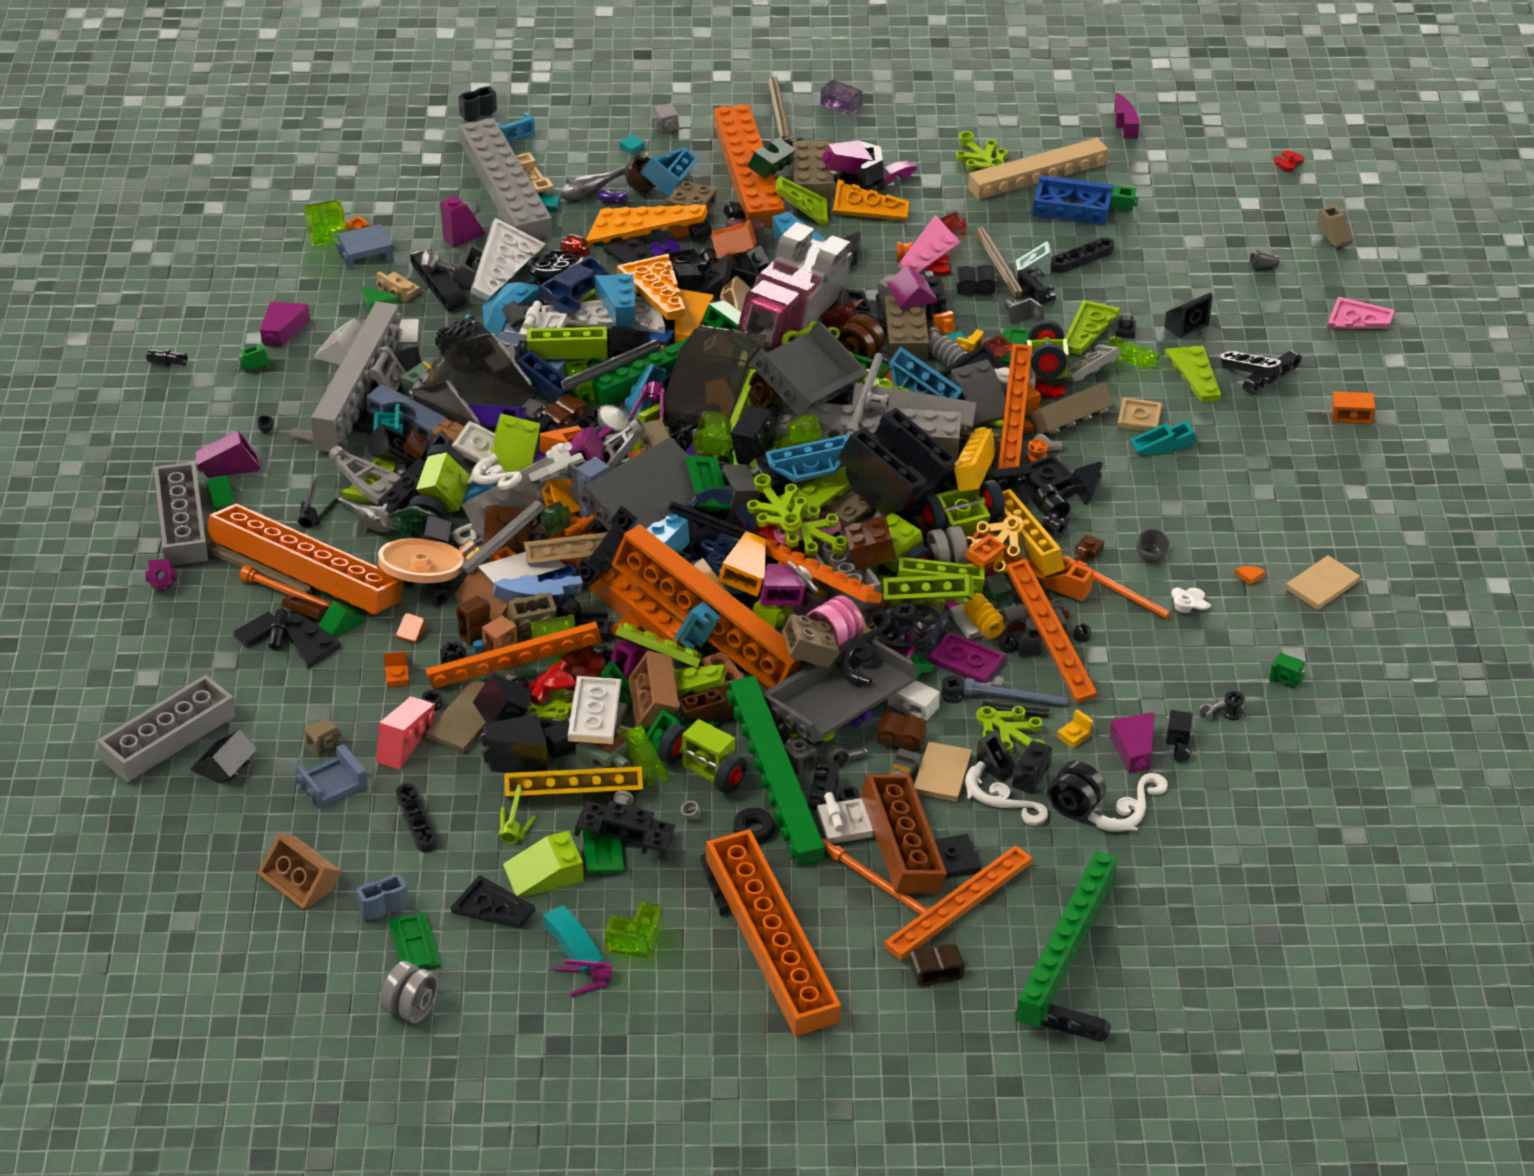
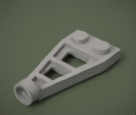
M635 418L629 423V427L603 443V453L609 452L611 456L610 460L606 463L609 465L610 471L620 463L647 430L639 419ZM622 441H625L623 445L619 448V450L616 452L614 446L618 445Z
M340 446L333 447L329 453V459L335 463L359 492L377 505L381 504L379 499L401 478V476L393 471L349 454ZM353 466L363 468L356 474L350 470ZM371 474L381 477L380 480L371 485H368L363 480Z

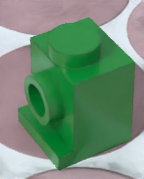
M1114 185L1110 211H1114V208L1133 211V207L1138 206L1139 196L1136 195V188Z
M263 343L240 350L242 357L239 358L242 369L246 368L247 371H255L262 368L263 365H266L267 368L271 367Z
M1280 652L1271 665L1269 681L1274 682L1276 680L1296 687L1298 683L1303 682L1306 671L1303 670L1304 661Z

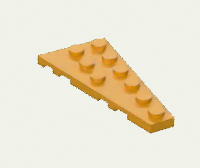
M694 204L691 206H641L638 208L601 209L586 239L588 247L594 246L593 243L603 241L604 244L609 243L611 239L617 237L628 239L630 237L650 234L651 230L661 228V231L669 230L670 226L676 224L682 227L701 223L708 212L707 206Z
M669 254L617 266V273L619 275L622 273L634 274V289L667 320H674L685 315V308L680 297L679 288L677 287Z

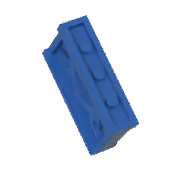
M1040 175L1033 201L1032 215L1106 225L1114 185ZM1062 199H1077L1083 203H1066Z

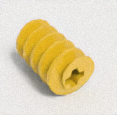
M975 593L974 600H968V603L964 604L963 612L965 616L969 618L985 638L993 639L1004 631L1003 616L999 614L998 610L994 608L982 593Z

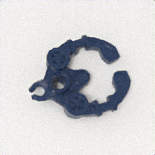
M723 487L709 488L699 493L695 492V497L689 504L686 503L685 506L696 510V507L701 502L705 504L710 499H715L720 504L728 505L731 503L734 494ZM744 503L736 509L738 519L745 524L744 529L754 532V514L748 512L747 505ZM688 520L690 543L682 551L691 554L693 561L701 560L702 558L706 560L709 553L704 549L694 550L693 545L705 540L716 542L720 532L706 526L698 528L697 523Z
M718 539L716 542L705 540L700 543L701 547L709 553L706 563L718 576L723 562L739 541L733 543L726 539ZM765 554L766 565L779 563L778 560Z

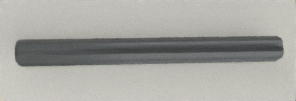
M658 340L650 341L563 379L561 386L563 390L567 391L654 353L661 348Z

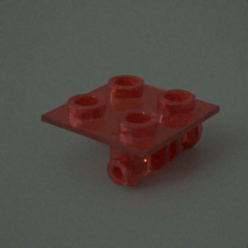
M852 299L841 307L839 305L832 306L828 309L829 312L821 315L822 318L819 321L827 329L829 327L840 329L852 316L856 315L853 310L863 302V299L859 301Z

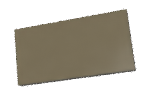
M473 678L428 729L426 738L465 753L484 731V724L486 722L473 704V700L485 682Z

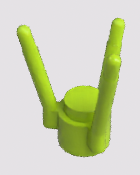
M521 785L517 786L510 817L506 823L505 807H501L498 837L507 844H515L518 840L522 841L525 833L536 819V816L532 815L522 830L519 822L514 820Z

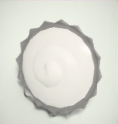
M605 404L604 406L601 405L598 409L599 425L602 429L605 426L611 428L612 434L620 433L629 427V423L632 422L628 420L629 415H627L626 411L621 410L620 407Z

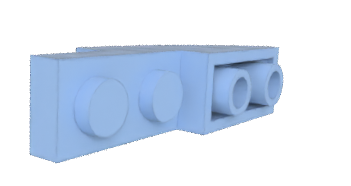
M523 575L519 578H504L495 581L492 593L496 598L511 601L519 597L526 598L538 593L545 594L551 592L554 604L561 605L563 597L580 594L583 582L581 576H567L563 579H547L539 582L537 575Z

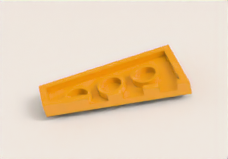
M838 179L833 214L907 221L909 201L890 195H880L877 191L871 189L870 191L864 190L858 185H848Z

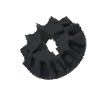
M690 428L683 430L675 440L684 451L694 440L693 430Z

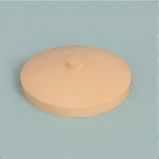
M423 538L399 539L385 544L378 553V565L385 573L409 582H444L457 577L463 571L461 565L464 563V557L462 553L455 547L436 540Z

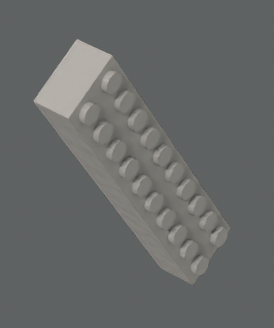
M484 119L459 125L460 144L504 222L536 239L552 236V218L495 119Z
M376 301L311 416L314 450L330 452L335 446H344L348 433H351L354 422H357L360 411L365 407L367 395L377 385L376 380L370 378L368 372L376 364L381 348L387 346L395 352L398 341L402 339L403 330L400 329L401 313H399L397 304ZM387 360L381 369L382 372H384V367L388 363Z
M782 401L778 407L780 414L774 421L778 446L791 447L805 444L813 429L846 428L847 424L851 422L856 406L825 403L799 417L785 401ZM889 407L887 412L891 411L894 408ZM864 408L858 424L859 429L865 427L871 433H874L882 415L886 413L878 409L870 408V410H866ZM897 408L952 455L958 457L961 412Z

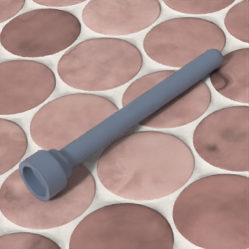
M966 678L963 693L965 696L981 693L1060 706H1068L1070 704V700L1066 697L981 685L971 678Z

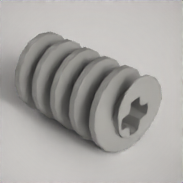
M936 335L929 343V353L946 367L951 366L969 354L948 336Z

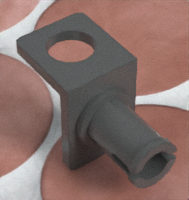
M1010 297L1005 301V307L1009 309L1010 322L1012 324L1029 317L1036 321L1044 320L1043 306L1032 298L1018 302L1013 297ZM1035 307L1039 311V316L1036 314Z

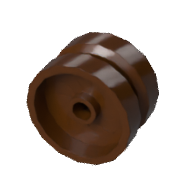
M864 314L852 316L845 325L838 329L840 332L837 338L838 341L848 351L871 359L885 343V335L878 322Z

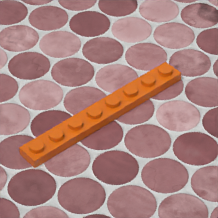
M1012 343L998 469L1018 467L1020 463L1032 345Z
M766 539V555L784 564H788L791 561L796 567L801 565L811 573L812 577L861 601L881 603L883 594L874 591L875 587L862 585L858 579L847 578V574L843 572L832 571L833 568L831 566L819 565V561L816 559L805 558L803 553L792 552L791 547L778 545V541L773 539Z
M1027 559L1006 565V571L1075 703L1078 704L1096 698L1097 691Z
M592 622L426 669L432 688L436 689L601 643L602 638L597 623Z
M1015 845L884 942V948L902 961L912 951L917 950L1032 864V857Z

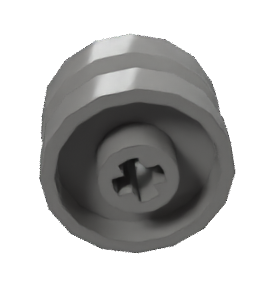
M960 526L948 527L945 533L942 529L928 531L927 548L934 553V561L969 564V559L965 557L968 550L967 542Z
M401 961L392 969L384 983L380 998L382 1009L393 1015H400L402 1019L411 1023H418L427 1015L435 1001L439 986L437 975L426 969H419L417 965L408 961Z

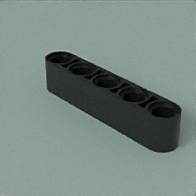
M430 248L410 254L412 266L446 311L466 304L463 291L446 269L437 267L431 273L422 270V254L425 251H431Z

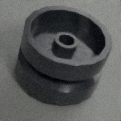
M1071 761L1062 767L1058 775L1049 784L1047 796L1053 808L1069 819L1082 820L1086 819L1093 812L1096 805L1105 796L1107 788L1103 777L1095 768L1084 762Z

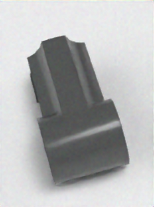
M514 301L504 306L502 312L510 326L516 327L524 323L525 315L532 306L518 305L517 301Z

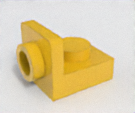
M977 329L968 339L958 337L956 343L965 351L971 353L984 340V331Z
M1077 709L1073 712V720L1057 731V738L1074 749L1091 737L1093 720Z

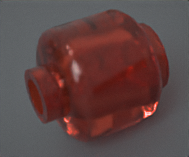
M570 234L563 238L560 250L563 251L564 255L573 254L574 252L575 256L587 257L590 252V246H588L586 238Z

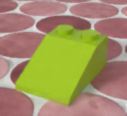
M500 414L491 455L494 453L498 457V461L491 466L501 465L504 473L519 472L532 465L540 423Z
M569 831L546 836L503 863L514 894L521 898L584 882L583 861Z

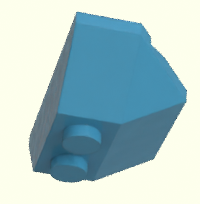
M522 282L506 284L482 305L484 327L492 335L496 334L498 337L508 323L502 308L514 301H517L518 305L533 306L535 301H540L542 304L546 299L539 297V286Z
M902 347L897 350L889 362L895 387L902 386L912 392L958 399L963 392L962 388Z
M652 364L648 366L639 377L636 385L632 386L630 397H627L625 400L627 415H630L644 385H648L651 381L662 384L663 380L668 376L667 369ZM645 395L631 421L637 417L638 413L650 408L651 401L647 399V395Z
M848 435L766 452L769 467L794 482L835 474L842 465L837 458L848 440Z

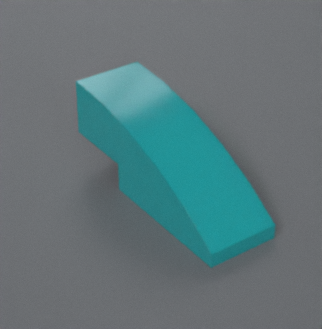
M1188 420L1172 427L1165 423L1130 439L1138 455L1163 454L1184 449L1198 443L1195 432Z
M564 905L543 915L546 930L558 941L559 949L570 960L604 962L602 955L587 932ZM577 966L583 973L591 969V967Z

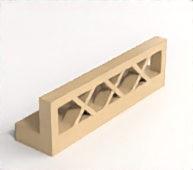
M608 532L523 542L527 563L591 556Z

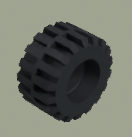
M462 319L455 321L445 331L438 341V349L440 350V355L444 358L443 360L451 368H455L458 372L462 371L465 374L469 372L471 374L484 364L485 356L490 355L493 351V347H491L492 341L489 340V335L478 324Z

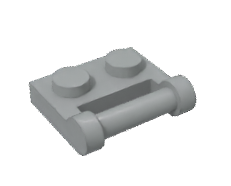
M383 346L379 352L380 356L374 367H371L368 375L376 380L378 385L383 384L397 391L401 384L400 377L406 371L389 347ZM387 360L388 364L384 372H382L381 369Z

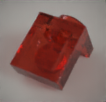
M957 211L940 218L952 233L959 229L962 236L966 235L965 228H967V223L964 217L960 218Z
M1002 334L983 342L997 357L1012 352V344Z

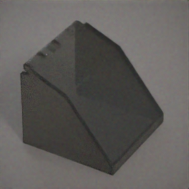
M701 325L699 329L695 328L679 350L664 398V418L703 425L713 424L715 427L727 429L749 370L754 369L749 363L761 349L766 353L770 352L769 342H765V335L750 334L749 332L736 330L732 332L729 329H715V327Z
M494 332L459 340L454 343L455 345L451 344L443 353L444 358L440 356L431 365V368L419 378V381L424 386L416 381L408 390L412 395V400L441 414L447 420L458 422L464 427L471 421L495 433L496 426L482 425L468 404L521 407L530 398L534 400L540 394Z

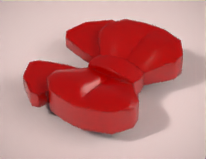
M1291 150L1281 152V155L1286 157V159L1277 156L1274 158L1275 165H1278L1280 169L1287 172L1294 171L1296 163H1304V157Z
M944 255L938 258L934 264L928 266L925 270L933 271V274L937 276L948 275L951 269L946 265L949 262V256Z
M1035 382V390L1040 395L1044 394L1047 398L1052 396L1062 398L1065 394V387L1055 384L1053 387H1047L1046 382Z

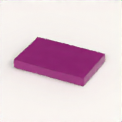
M949 631L928 655L927 661L961 677L975 679L979 683H987L1006 661V655Z

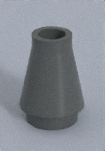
M1259 250L1252 252L1250 255V266L1255 269L1278 267L1279 256Z

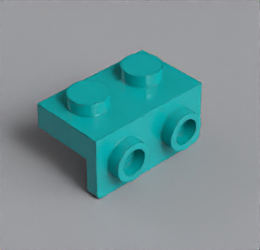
M395 404V413L374 411L373 431L382 423L402 434L403 412H399V404Z

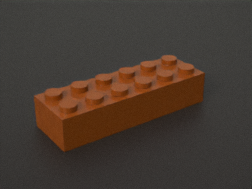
M867 774L860 794L895 893H940L947 873L911 776Z

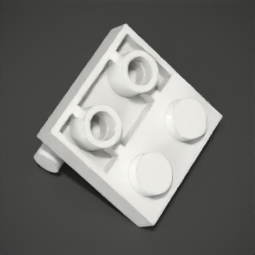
M535 301L525 315V321L518 334L519 340L527 341V329L565 328L568 322L567 314L539 312L542 304L540 301Z
M570 442L559 443L553 446L551 450L547 451L546 456L549 459L553 458L555 463L528 474L531 482L539 479L540 483L568 472V464L583 459L582 454L578 453L570 456L569 450L572 449Z
M828 792L824 795L827 804L817 805V813L828 842L833 844L873 837V829L862 798L836 802L833 793Z

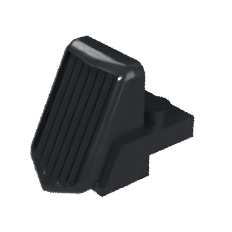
M611 325L607 340L608 358L606 360L648 343L650 331Z
M1031 465L987 471L983 482L995 480L1002 492L1011 489L1026 506L1029 503L1024 483L1032 474Z

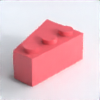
M409 697L379 723L377 763L399 770L403 767L435 721L434 703Z

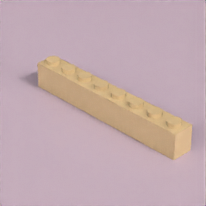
M1098 138L975 171L969 173L968 189L978 200L1038 184L1040 175L1060 178L1107 164L1108 148Z

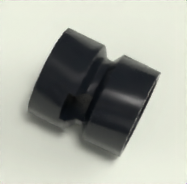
M1049 484L1040 487L1033 496V503L1045 517L1050 512H1055L1059 518L1065 519L1070 512V504L1053 485Z

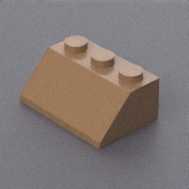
M477 567L466 576L455 593V598L462 604L479 595L486 599L491 606L489 617L491 621L501 615L507 618L508 601L493 596L494 583Z
M647 651L628 677L635 729L651 727L662 709L672 716L679 710L680 701L677 697V683H675L674 677L675 667L672 664V657L670 655Z
M278 833L257 874L301 908L307 909L332 891L342 871L298 837Z

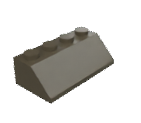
M1102 382L1026 413L1024 418L1033 424V428L1039 434L1048 432V435L1059 432L1060 426L1064 425L1065 428L1075 425V420L1079 418L1082 422L1092 418L1091 413L1096 412L1098 415L1108 411L1107 407L1113 405L1114 402L1106 382Z

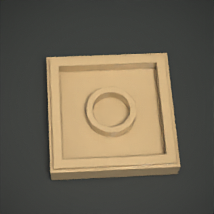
M1123 398L1117 428L1147 432L1158 427L1162 403Z

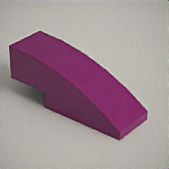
M1115 93V127L1123 128V138L1138 139L1139 119L1137 113L1124 96L1120 93Z

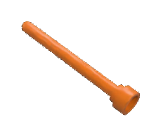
M249 565L243 566L240 571L239 579L248 584L257 582L289 596L297 595L327 607L331 605L325 600L258 574L254 567Z

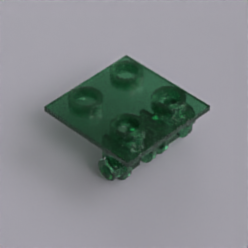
M409 505L407 508L397 509L395 512L387 514V517L392 518L389 522L392 529L409 536L412 535L415 538H418L421 521L428 515L446 520L435 512L422 510L418 505Z

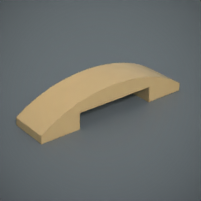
M530 152L516 155L537 193L554 189L548 177L544 178L537 169L536 160Z

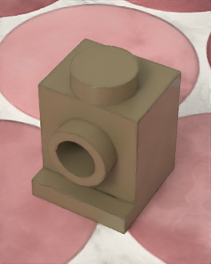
M327 718L304 729L305 744L317 758L321 756L322 751L338 744L337 737L341 736L339 727L336 724H332Z

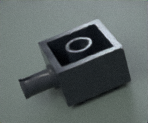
M752 406L747 407L730 432L737 464L749 466L755 458L766 455V452L771 451L776 446L778 437L775 433L774 421L780 414L777 407L770 406L767 410Z

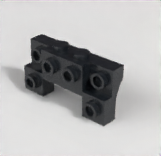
M587 801L576 823L574 836L579 837L581 830L593 833L592 840L597 841L600 834L601 836L642 846V854H646L648 848L659 850V859L664 860L669 844L674 836L676 825L654 819L655 812L610 801L607 807Z

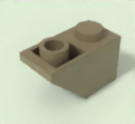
M1336 205L1320 208L1317 228L1335 248L1352 244L1345 214Z

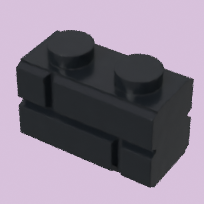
M1035 740L1030 742L1013 769L1012 786L1015 789L1033 794L1051 765L1052 747Z

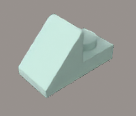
M1049 242L1043 243L1017 259V270L1035 269L1038 267L1046 276L1052 256Z

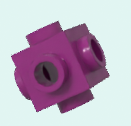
M148 560L149 569L145 570L146 582H150V586L155 587L156 590H169L168 586H173V581L177 580V570L173 568L172 560ZM163 572L164 576L159 579V573Z

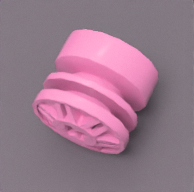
M838 595L806 615L811 620L824 621L831 625L838 648L860 635L863 631L864 623L861 612L854 602L845 596Z

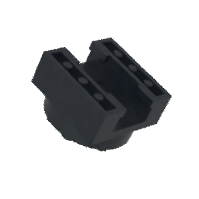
M894 408L882 415L874 433H871L865 427L852 433L837 459L846 466V476L853 492L867 501L871 507L905 514L917 509L923 497L946 482L958 459L899 409Z

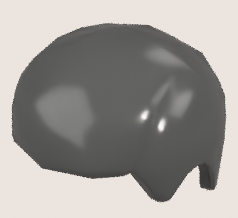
M1147 529L1142 531L1138 538L1137 552L1147 561L1158 562L1166 556L1170 541L1163 532L1157 529Z

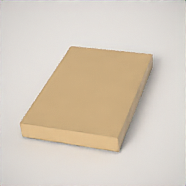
M1327 555L1286 583L1285 589L1316 610H1319L1360 582L1361 576Z
M928 742L914 784L917 795L958 802L972 757V750Z

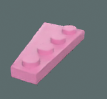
M935 215L897 266L902 269L905 265H908L920 273L937 261L938 258H941L957 247L960 241Z

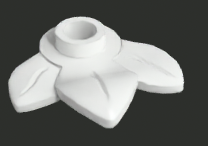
M789 561V567L804 583L805 590L810 589L814 594H817L819 590L812 583L813 577L811 573L803 566L799 565L796 567Z
M1174 588L1171 592L1177 611L1189 613L1192 608L1205 610L1211 607L1210 603L1203 600L1205 593L1198 588H1189L1187 591L1181 588Z

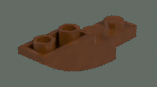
M759 682V686H760L761 691H762V693H763V692H765V689L763 688V686H762L761 683ZM719 688L678 699L680 701V709L686 717L699 720H726L734 718L733 704H729L726 692L721 693Z

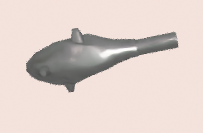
M621 167L610 173L579 177L571 182L567 179L565 180L566 185L562 189L561 197L567 201H579L592 194L598 196V190L612 179L624 175L626 167Z
M341 496L338 498V503L351 509L359 521L364 524L365 532H369L371 529L377 532L389 533L395 528L396 521L389 512L388 504L380 507L359 504L348 499H342Z

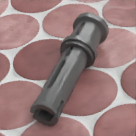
M1061 598L1049 600L1053 609L1060 608L1061 611L1064 610V603ZM1017 604L1014 608H1001L999 610V614L1004 618L1003 623L1005 627L1010 626L1011 623H1025L1026 619L1030 617L1024 604Z

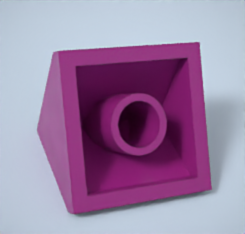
M905 265L887 284L900 309L937 302V298L924 276L908 265Z

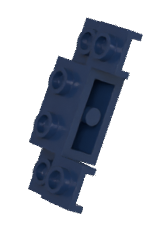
M588 256L539 286V297L552 302L553 310L570 316L581 309V302L576 299L595 288V276L611 274L605 270L598 259Z

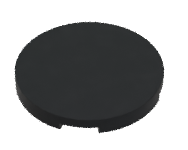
M553 250L550 251V254H545L541 257L535 255L527 262L529 274L535 277L553 278L582 261L584 257L577 255L576 251Z

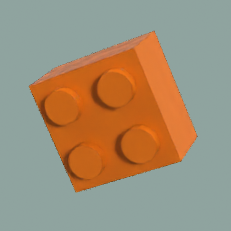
M751 221L716 230L711 236L717 258L724 257L728 253L732 257L739 252L743 255L754 249L757 243Z

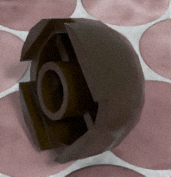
M638 154L627 164L625 178L629 187L639 192H648L657 186L640 172L649 162L650 158L647 156L642 158L640 157L641 154Z
M755 371L749 381V385H752V392H748L751 406L766 410L770 406L778 408L783 399Z

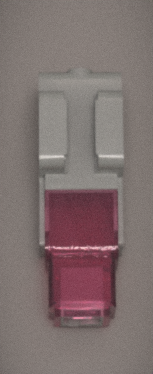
M796 222L781 236L774 261L759 274L755 285L746 293L737 328L739 338L772 351L782 346L784 333L789 330L799 332L807 328L810 322L816 321L833 303L838 304L843 295L853 253L849 252L851 242L836 236H831L827 241L815 240L812 238L814 232L812 227Z

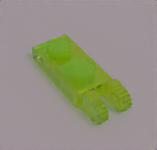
M1111 336L1108 339V343L1104 344L1119 347L1121 355L1116 358L1150 370L1160 359V353L1134 345L1133 343L1123 342L1120 337Z
M585 360L565 363L568 377L588 369ZM592 380L574 387L573 392H575L576 397L583 401L582 392L588 391L590 401L595 400Z
M642 725L621 732L625 736L628 752L635 766H642V776L648 785L654 784V777L650 771L653 768L659 779L665 780L667 778L665 769Z

